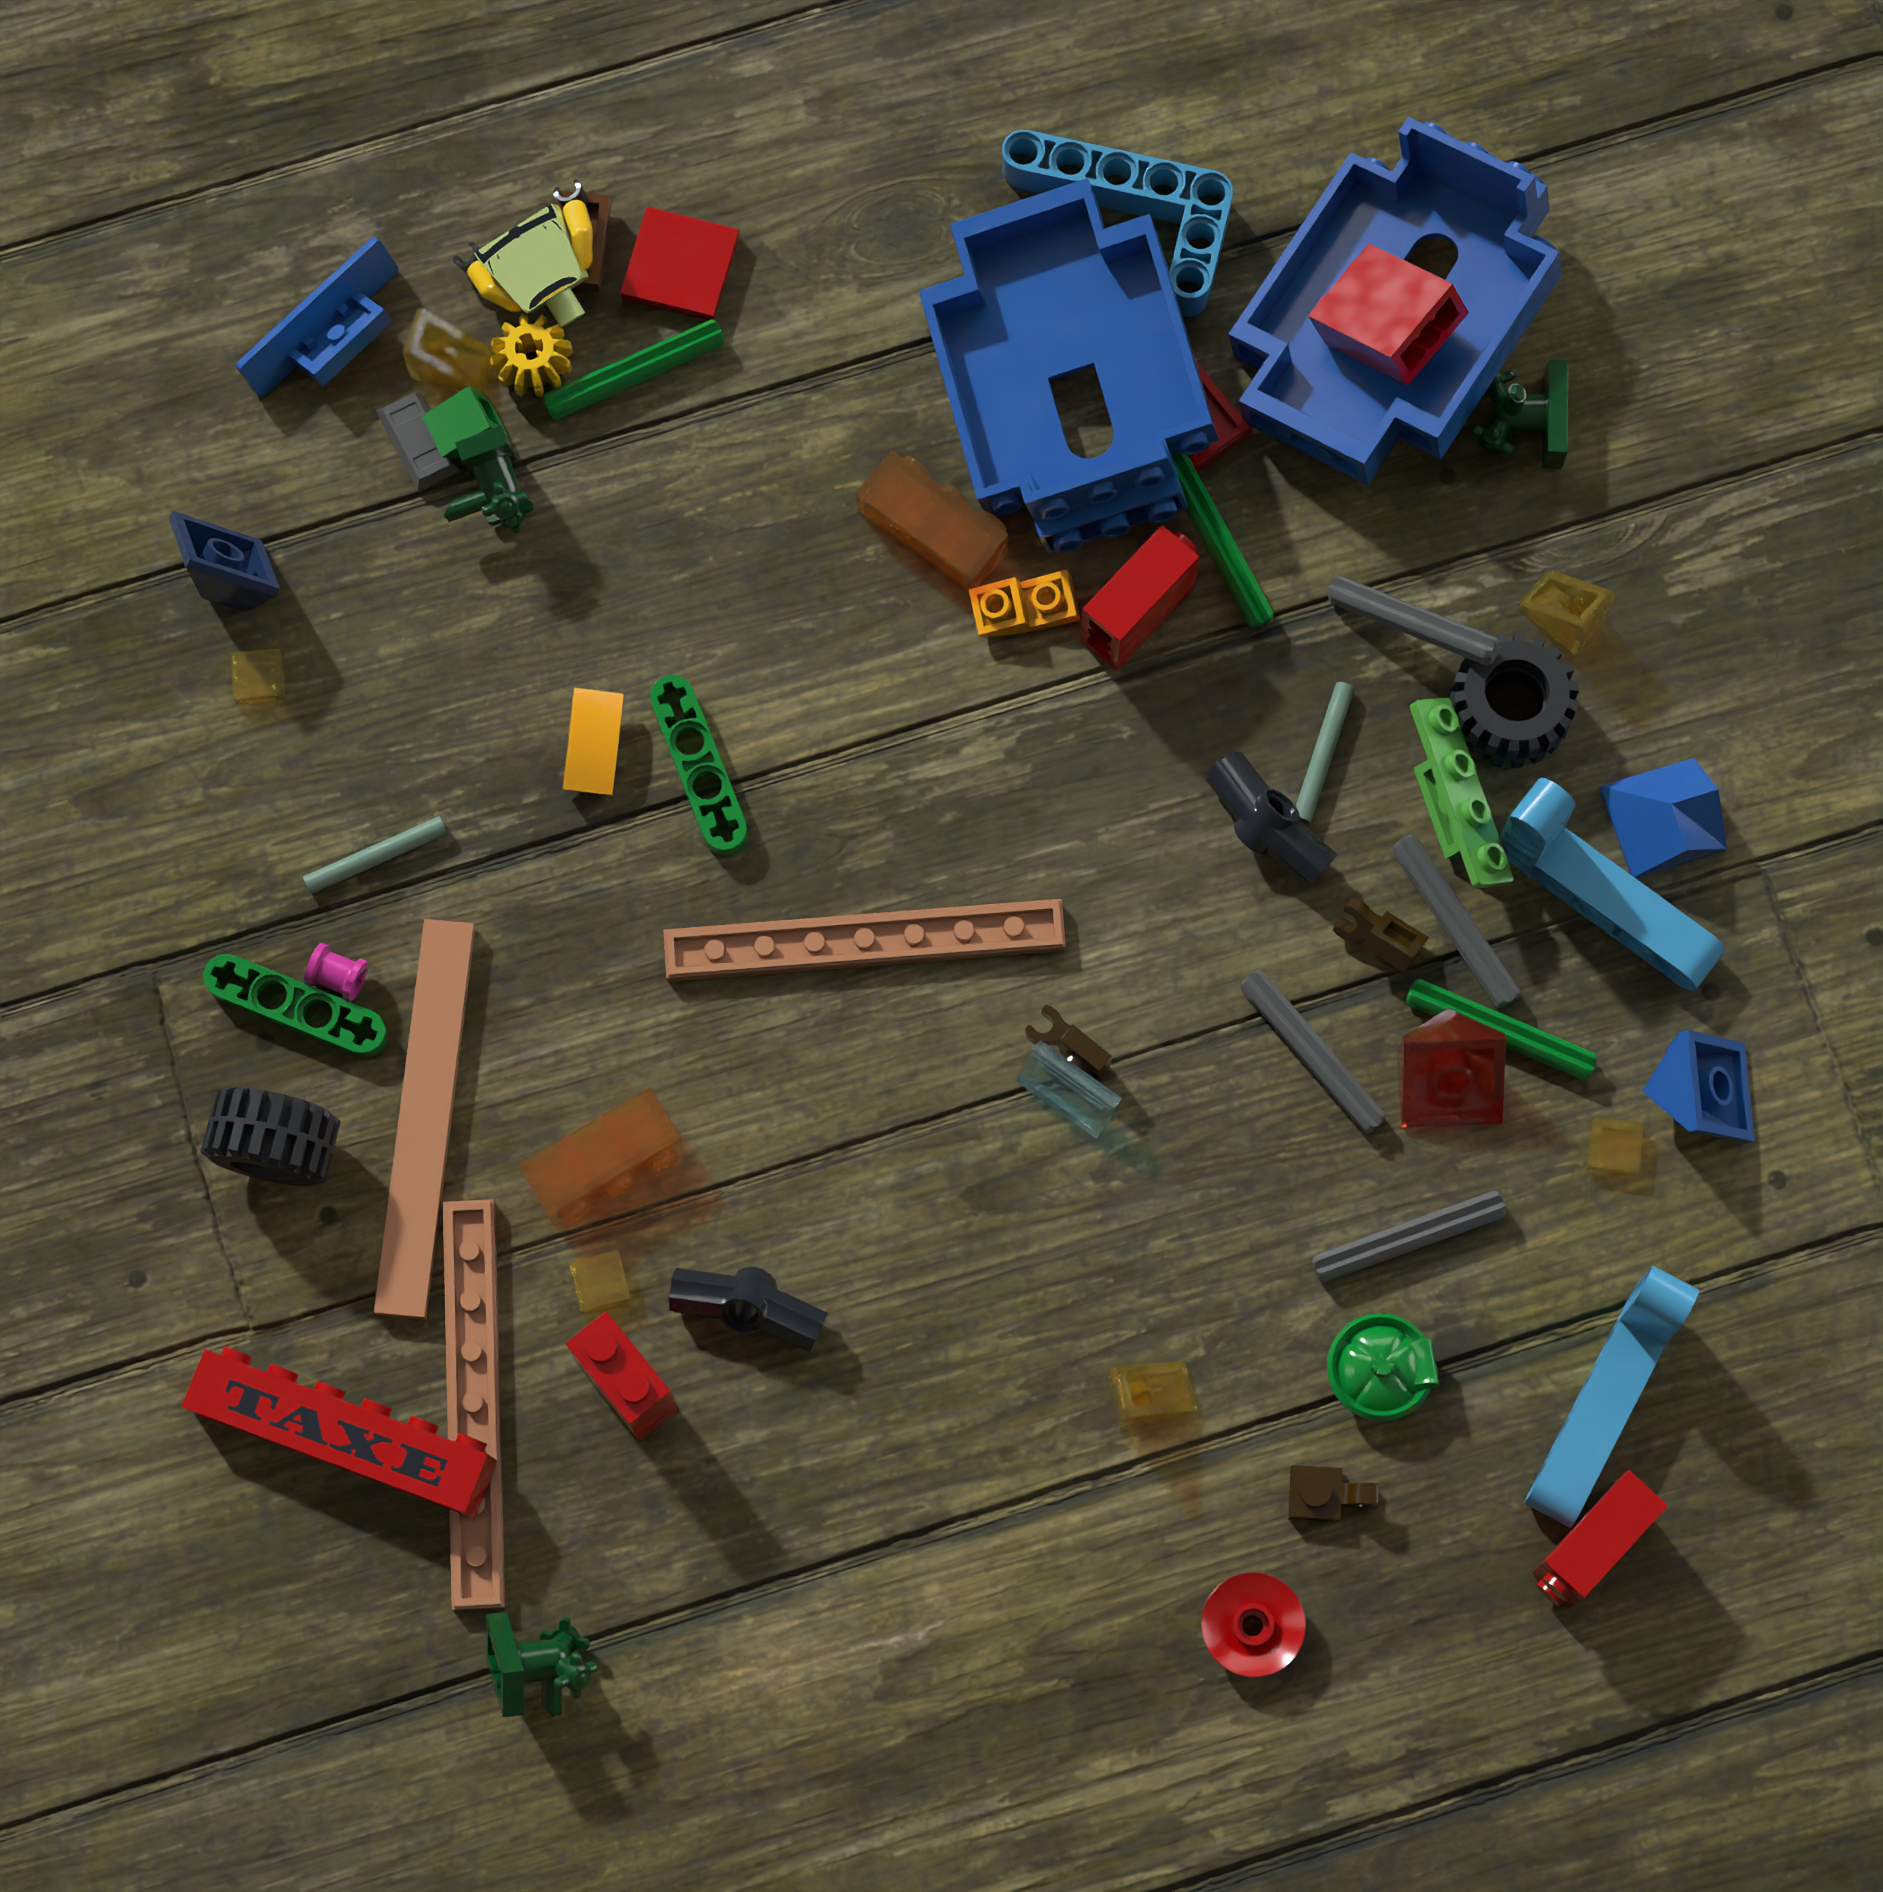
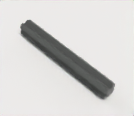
M1335 577L1327 588L1326 595L1329 597V602L1333 605L1483 665L1493 664L1495 658L1500 653L1499 640L1494 636L1345 577Z
M1414 834L1400 839L1392 849L1393 854L1494 1005L1500 1009L1514 1002L1520 995V989L1424 846Z
M1258 969L1248 975L1240 986L1245 996L1358 1127L1366 1134L1377 1129L1386 1118V1114L1262 970Z
M1491 1191L1317 1254L1312 1260L1313 1268L1320 1282L1325 1283L1499 1220L1505 1216L1506 1207L1499 1192Z

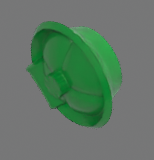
M1374 1313L1351 1321L1337 1334L1329 1349L1327 1374L1330 1386L1338 1400L1347 1409L1360 1417L1375 1421H1390L1402 1418L1416 1410L1425 1401L1431 1389L1439 1387L1433 1340L1426 1338L1415 1325L1396 1315Z

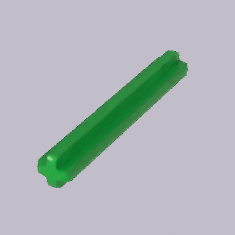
M715 320L706 321L553 389L543 396L545 406L553 419H560L717 349L724 344V336L720 326Z
M1181 453L1173 455L1188 509L1185 510L1248 626L1255 629L1267 624L1274 617V612L1188 455Z
M1416 979L1413 982L1407 995L1406 1003L1410 1007L1579 1079L1587 1080L1597 1063L1598 1056L1589 1050L1422 979Z

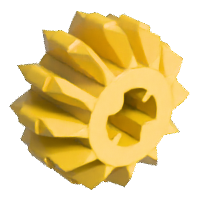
M522 313L519 317L520 326L515 328L511 324L504 322L502 331L505 337L493 338L491 345L496 354L491 356L490 362L492 369L500 372L498 378L502 386L507 387L515 384V392L520 397L527 392L529 387H533L536 396L541 398L544 395L543 385L548 383L551 387L558 388L561 386L558 374H570L572 366L567 357L573 353L571 342L563 340L565 334L559 324L548 328L547 317L543 314L537 318L534 324H530L528 317ZM536 351L537 358L527 360L526 353Z

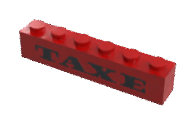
M224 1346L221 1354L204 1349L181 1405L182 1408L200 1417L475 1519L497 1463L496 1459L484 1453L487 1446L486 1443L458 1433L455 1442L437 1435L440 1426L415 1416L410 1417L408 1424L390 1418L393 1409L366 1398L363 1399L361 1407L343 1400L345 1391L317 1381L314 1389L296 1383L299 1374L274 1364H270L267 1372L249 1366L253 1357Z

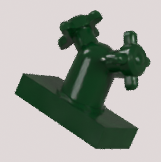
M1548 360L1543 375V394H1526L1525 389L1515 383L1511 384L1508 389L1505 384L1517 377L1516 374L1511 370L1504 373L1498 372L1484 393L1494 403L1492 412L1494 421L1489 429H1483L1478 425H1474L1471 433L1479 438L1480 445L1488 452H1503L1507 455H1512L1516 450L1513 445L1505 440L1510 431L1540 433L1542 436V468L1562 469L1568 453V360Z
M500 425L455 442L463 464L471 477L475 476L480 491L451 501V504L445 511L444 518L450 523L482 511L484 516H488L487 522L489 525L501 524L506 528H511L513 533L520 532V524L524 521L525 514L533 511L534 505L531 501H528V494L520 491L511 463L517 459L502 426Z
M507 1612L486 1614V1660L502 1717L524 1715V1683L542 1681L541 1705L552 1717L562 1715L563 1688H569L570 1696L578 1699L581 1697L582 1689L588 1685L591 1675L598 1671V1665L593 1661L585 1664L582 1662V1655L575 1651L576 1649L587 1650L590 1646V1641L587 1638L580 1637L578 1630L571 1626L570 1618L563 1617L559 1622V1626L554 1631L544 1630L540 1634V1641L518 1642L517 1639H514Z

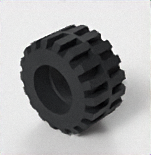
M1514 632L1512 640L1506 641L1503 633L1494 636L1499 640L1501 649L1493 664L1483 665L1466 657L1464 658L1456 674L1449 699L1457 714L1466 745L1471 743L1475 747L1472 756L1481 761L1486 754L1493 757L1491 765L1500 768L1504 760L1511 761L1512 769L1523 768L1527 759H1530L1534 765L1543 760L1546 752L1552 754L1559 747L1577 711L1578 701L1575 700L1579 693L1578 681H1571L1574 673L1571 663L1561 664L1559 662L1563 653L1556 646L1549 652L1543 648L1546 640L1535 636L1533 643L1524 641L1525 633ZM1500 681L1520 682L1535 693L1540 702L1541 712L1534 718L1525 721L1507 720L1495 713L1489 706L1485 690Z
M226 1088L215 1093L201 1153L211 1162L222 1168L256 1179L293 1186L323 1184L326 1182L341 1121L323 1107L296 1097L255 1088Z

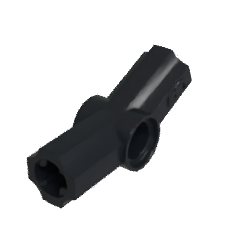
M1231 752L1225 758L1218 760L1208 770L1206 781L1237 821L1234 824L1235 833L1250 850L1263 855L1268 853L1306 888L1336 858L1338 854L1299 820L1300 815L1295 804L1282 792L1269 788L1242 752Z
M744 1267L738 1270L734 1276L676 1268L671 1278V1288L668 1297L669 1311L721 1319L729 1329L740 1334H753L761 1330L807 1352L811 1351L828 1314L826 1311L778 1290L776 1280L764 1269L757 1267Z

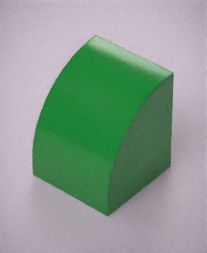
M471 386L466 387L421 416L443 458H460L455 442L500 425L507 437H509L489 396Z

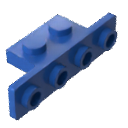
M375 237L369 239L236 363L237 370L255 394L259 397H264L295 367L323 387L392 323L386 311L370 300L399 270L382 242Z

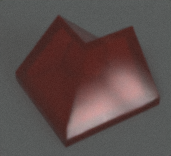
M1447 1008L1402 1038L1396 1052L1402 1127L1503 1123L1506 1056L1505 1033Z

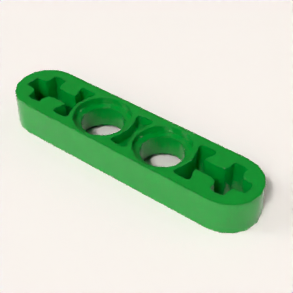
M663 676L652 686L650 693L652 709L704 842L709 850L716 855L725 857L735 855L743 849L747 842L746 821L693 687L682 676ZM674 689L676 695H686L680 699L685 719L677 723L669 703L660 704L666 700L665 692ZM667 724H674L671 728L667 727ZM690 731L697 732L705 741L701 751L694 755L681 753L676 747L677 739L680 735ZM710 775L719 779L722 784L721 791L713 799H701L693 791L694 784L702 776ZM727 803H730V804H731V807H723V806H724L725 804H727ZM721 807L727 825L729 827H738V829L732 832L733 840L726 843L721 836L712 837V835L718 832L717 822L712 811H717ZM702 812H710L705 817L702 816Z
M217 955L205 966L203 973L204 984L211 995L222 1003L359 1058L375 1057L387 1045V1027L380 1016L372 1010L236 955ZM233 967L237 978L251 985L248 1000H243L247 995L245 990L235 984L228 983L225 989L222 990L221 984L216 978L218 972L227 974L230 968ZM257 975L258 977L252 983V976ZM268 985H281L286 989L287 993L286 1001L283 1005L273 1010L262 1007L259 1000L262 990ZM315 1003H326L332 1008L333 1014L330 1022L321 1028L310 1027L305 1022L307 1009ZM343 1012L349 1013L345 1019L349 1025L363 1029L367 1022L371 1023V1029L377 1035L374 1041L365 1039L362 1045H357L358 1040L351 1031L343 1028L340 1029V1037H334L341 1027Z

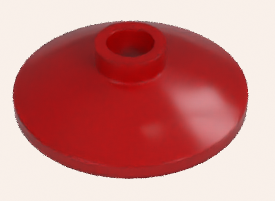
M1240 1573L1224 1580L1212 1591L1203 1608L1201 1631L1207 1650L1219 1665L1239 1676L1264 1677L1285 1668L1299 1652L1305 1636V1615L1298 1597L1283 1581L1265 1573ZM1255 1617L1261 1622L1262 1631L1260 1634L1249 1636L1243 1631L1242 1623L1246 1618Z

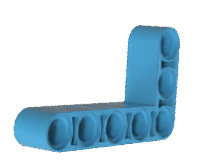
M1018 130L1006 137L1002 145V174L1010 186L1041 194L1088 178L1097 197L1099 207L1140 216L1150 214L1151 218L1181 224L1169 271L1182 316L1192 317L1206 309L1212 292L1232 204L1233 186L1223 173L1031 130ZM1022 154L1031 156L1034 161L1026 165H1020L1012 159ZM1064 165H1075L1081 171L1074 175H1066L1059 168ZM1111 175H1121L1128 181L1121 185H1113L1105 179ZM1158 185H1167L1174 192L1169 195H1159L1152 189ZM1205 195H1213L1222 202L1209 206L1203 204L1199 199ZM1196 238H1202L1207 240L1211 246L1206 249H1196L1188 242ZM1183 282H1193L1201 289L1195 293H1185L1178 288V285Z
M1539 778L1508 817L1501 833L1500 841L1507 860L1670 980L1687 990H1697L1725 953L1723 944L1705 928L1565 828L1575 808V801L1562 787L1553 781Z
M1653 1265L1640 1279L1622 1309L1524 1504L1569 1528L1573 1526L1665 1345L1682 1327L1700 1292L1699 1289Z

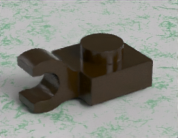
M1352 898L1344 908L1347 914L1352 915L1356 919L1357 924H1352L1347 919L1341 917L1332 929L1337 936L1344 940L1366 939L1362 947L1372 952L1383 964L1396 967L1404 973L1420 954L1429 939L1428 936L1388 911L1382 917L1379 916L1365 902L1357 898Z
M1045 1005L1042 1008L1041 1014L1052 1023V1029L1046 1033H1040L1034 1027L1028 1025L1025 1028L1027 1039L1032 1044L1040 1047L1058 1046L1059 1051L1064 1054L1061 1061L1067 1068L1081 1078L1089 1074L1098 1082L1110 1068L1112 1055L1073 1024L1071 1026L1068 1025L1055 1008Z
M1291 1465L1288 1519L1340 1522L1341 1507L1377 1509L1379 1484L1342 1483L1343 1468Z

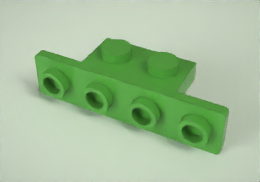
M1449 698L1415 701L1410 705V710L1428 759L1416 766L1414 771L1445 859L1462 857L1474 888L1503 886L1512 882L1513 875L1506 853L1502 847L1451 700Z

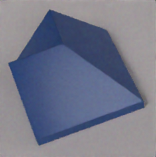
M1694 758L1602 785L1599 788L1629 874L1636 879L1726 852L1727 850L1719 789Z
M1691 1030L1679 1032L1666 1047L1665 1056L1642 1092L1689 1132L1743 1143L1754 1142L1745 1043Z

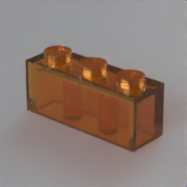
M891 450L856 493L857 511L968 592L969 589L979 587L1008 552V534L1005 532V525L991 513L984 511L980 514L967 505V498L954 486L945 483L942 487L928 476L929 471L914 457L907 455L903 458Z
M650 1087L518 1164L551 1223L555 1225L563 1220L564 1224L568 1225L591 1211L589 1204L607 1194L608 1198L612 1199L631 1189L635 1185L633 1178L648 1169H651L653 1173H657L675 1163L679 1159L677 1152L684 1149L681 1137Z

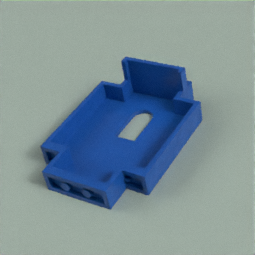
M1410 117L1406 119L1398 131L1402 157L1393 171H1390L1383 162L1376 158L1368 157L1364 159L1350 152L1229 332L1234 357L1259 369L1239 400L1243 420L1249 426L1366 485L1370 484L1399 439L1440 460L1443 458L1562 276L1560 251H1557L1555 246L1544 238L1537 236L1532 238L1550 210L1548 186L1523 165L1513 161L1506 163L1488 153L1485 148L1477 143H1463L1432 122H1425L1423 124ZM1440 238L1448 240L1455 246L1458 251V260L1445 280L1454 285L1469 313L1408 386L1326 345L1308 317L1318 301L1326 295L1347 270L1350 263L1358 257L1369 243L1405 261L1408 260L1414 249L1427 239Z
M1086 178L950 224L964 276L919 290L975 494L987 516L991 514L997 516L1009 515L1021 509L1022 504H1025L1034 519L1039 539L1047 553L1056 552L1064 554L1076 551L1084 545V542L1101 536L1107 539L1120 537L1128 533L1132 526L1144 522L1162 523L1169 521L1177 516L1178 511L1188 509L1173 455L1179 453L1183 455L1197 454L1207 449L1209 443L1219 441V437L1159 236L1150 214L1105 228L1097 197L1089 179ZM1095 366L1112 423L1114 437L1111 446L1105 453L1095 458L1086 459L1076 456L1068 447L1049 381Z

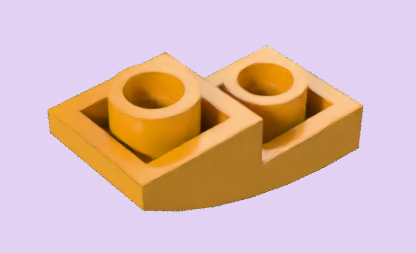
M1067 569L1022 582L1013 577L969 589L978 636L980 638L1025 633L1081 620L1071 574Z
M574 687L563 789L606 795L613 794L623 693Z

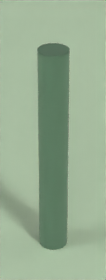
M1336 682L1296 803L1300 815L1299 820L1304 825L1311 824L1355 690L1352 685L1344 682Z
M440 816L307 874L303 876V879L310 894H314L448 833Z

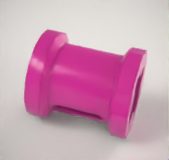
M319 943L306 967L304 983L312 987L319 984L341 993L344 1000L352 1002L361 991L368 972L369 963L362 958L353 961L331 952L329 945Z

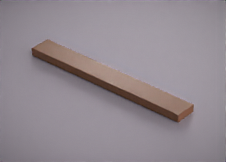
M1062 899L663 930L667 982L1066 951Z
M424 919L374 1313L377 1316L427 1320L476 929L474 923Z
M490 1199L443 1202L448 1439L455 1442L458 1433L482 1441L487 1444L484 1453L497 1460L475 1519L449 1510L452 1610L505 1609L495 1201Z

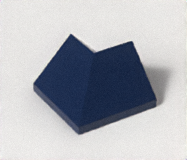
M172 511L169 521L185 567L201 598L248 612L276 597L280 587L262 540Z

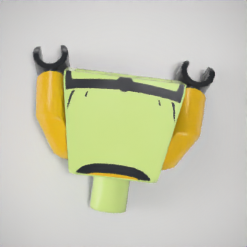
M573 180L576 190L569 197H564L559 187L553 190L554 196L561 205L563 212L558 204H550L482 248L478 247L474 242H470L469 246L473 249V255L467 262H464L457 255L454 256V264L468 274V277L484 299L511 312L523 310L526 314L534 313L547 305L561 328L585 314V311L571 290L589 278L586 269L589 268L593 261V228L586 208L589 199L579 180Z

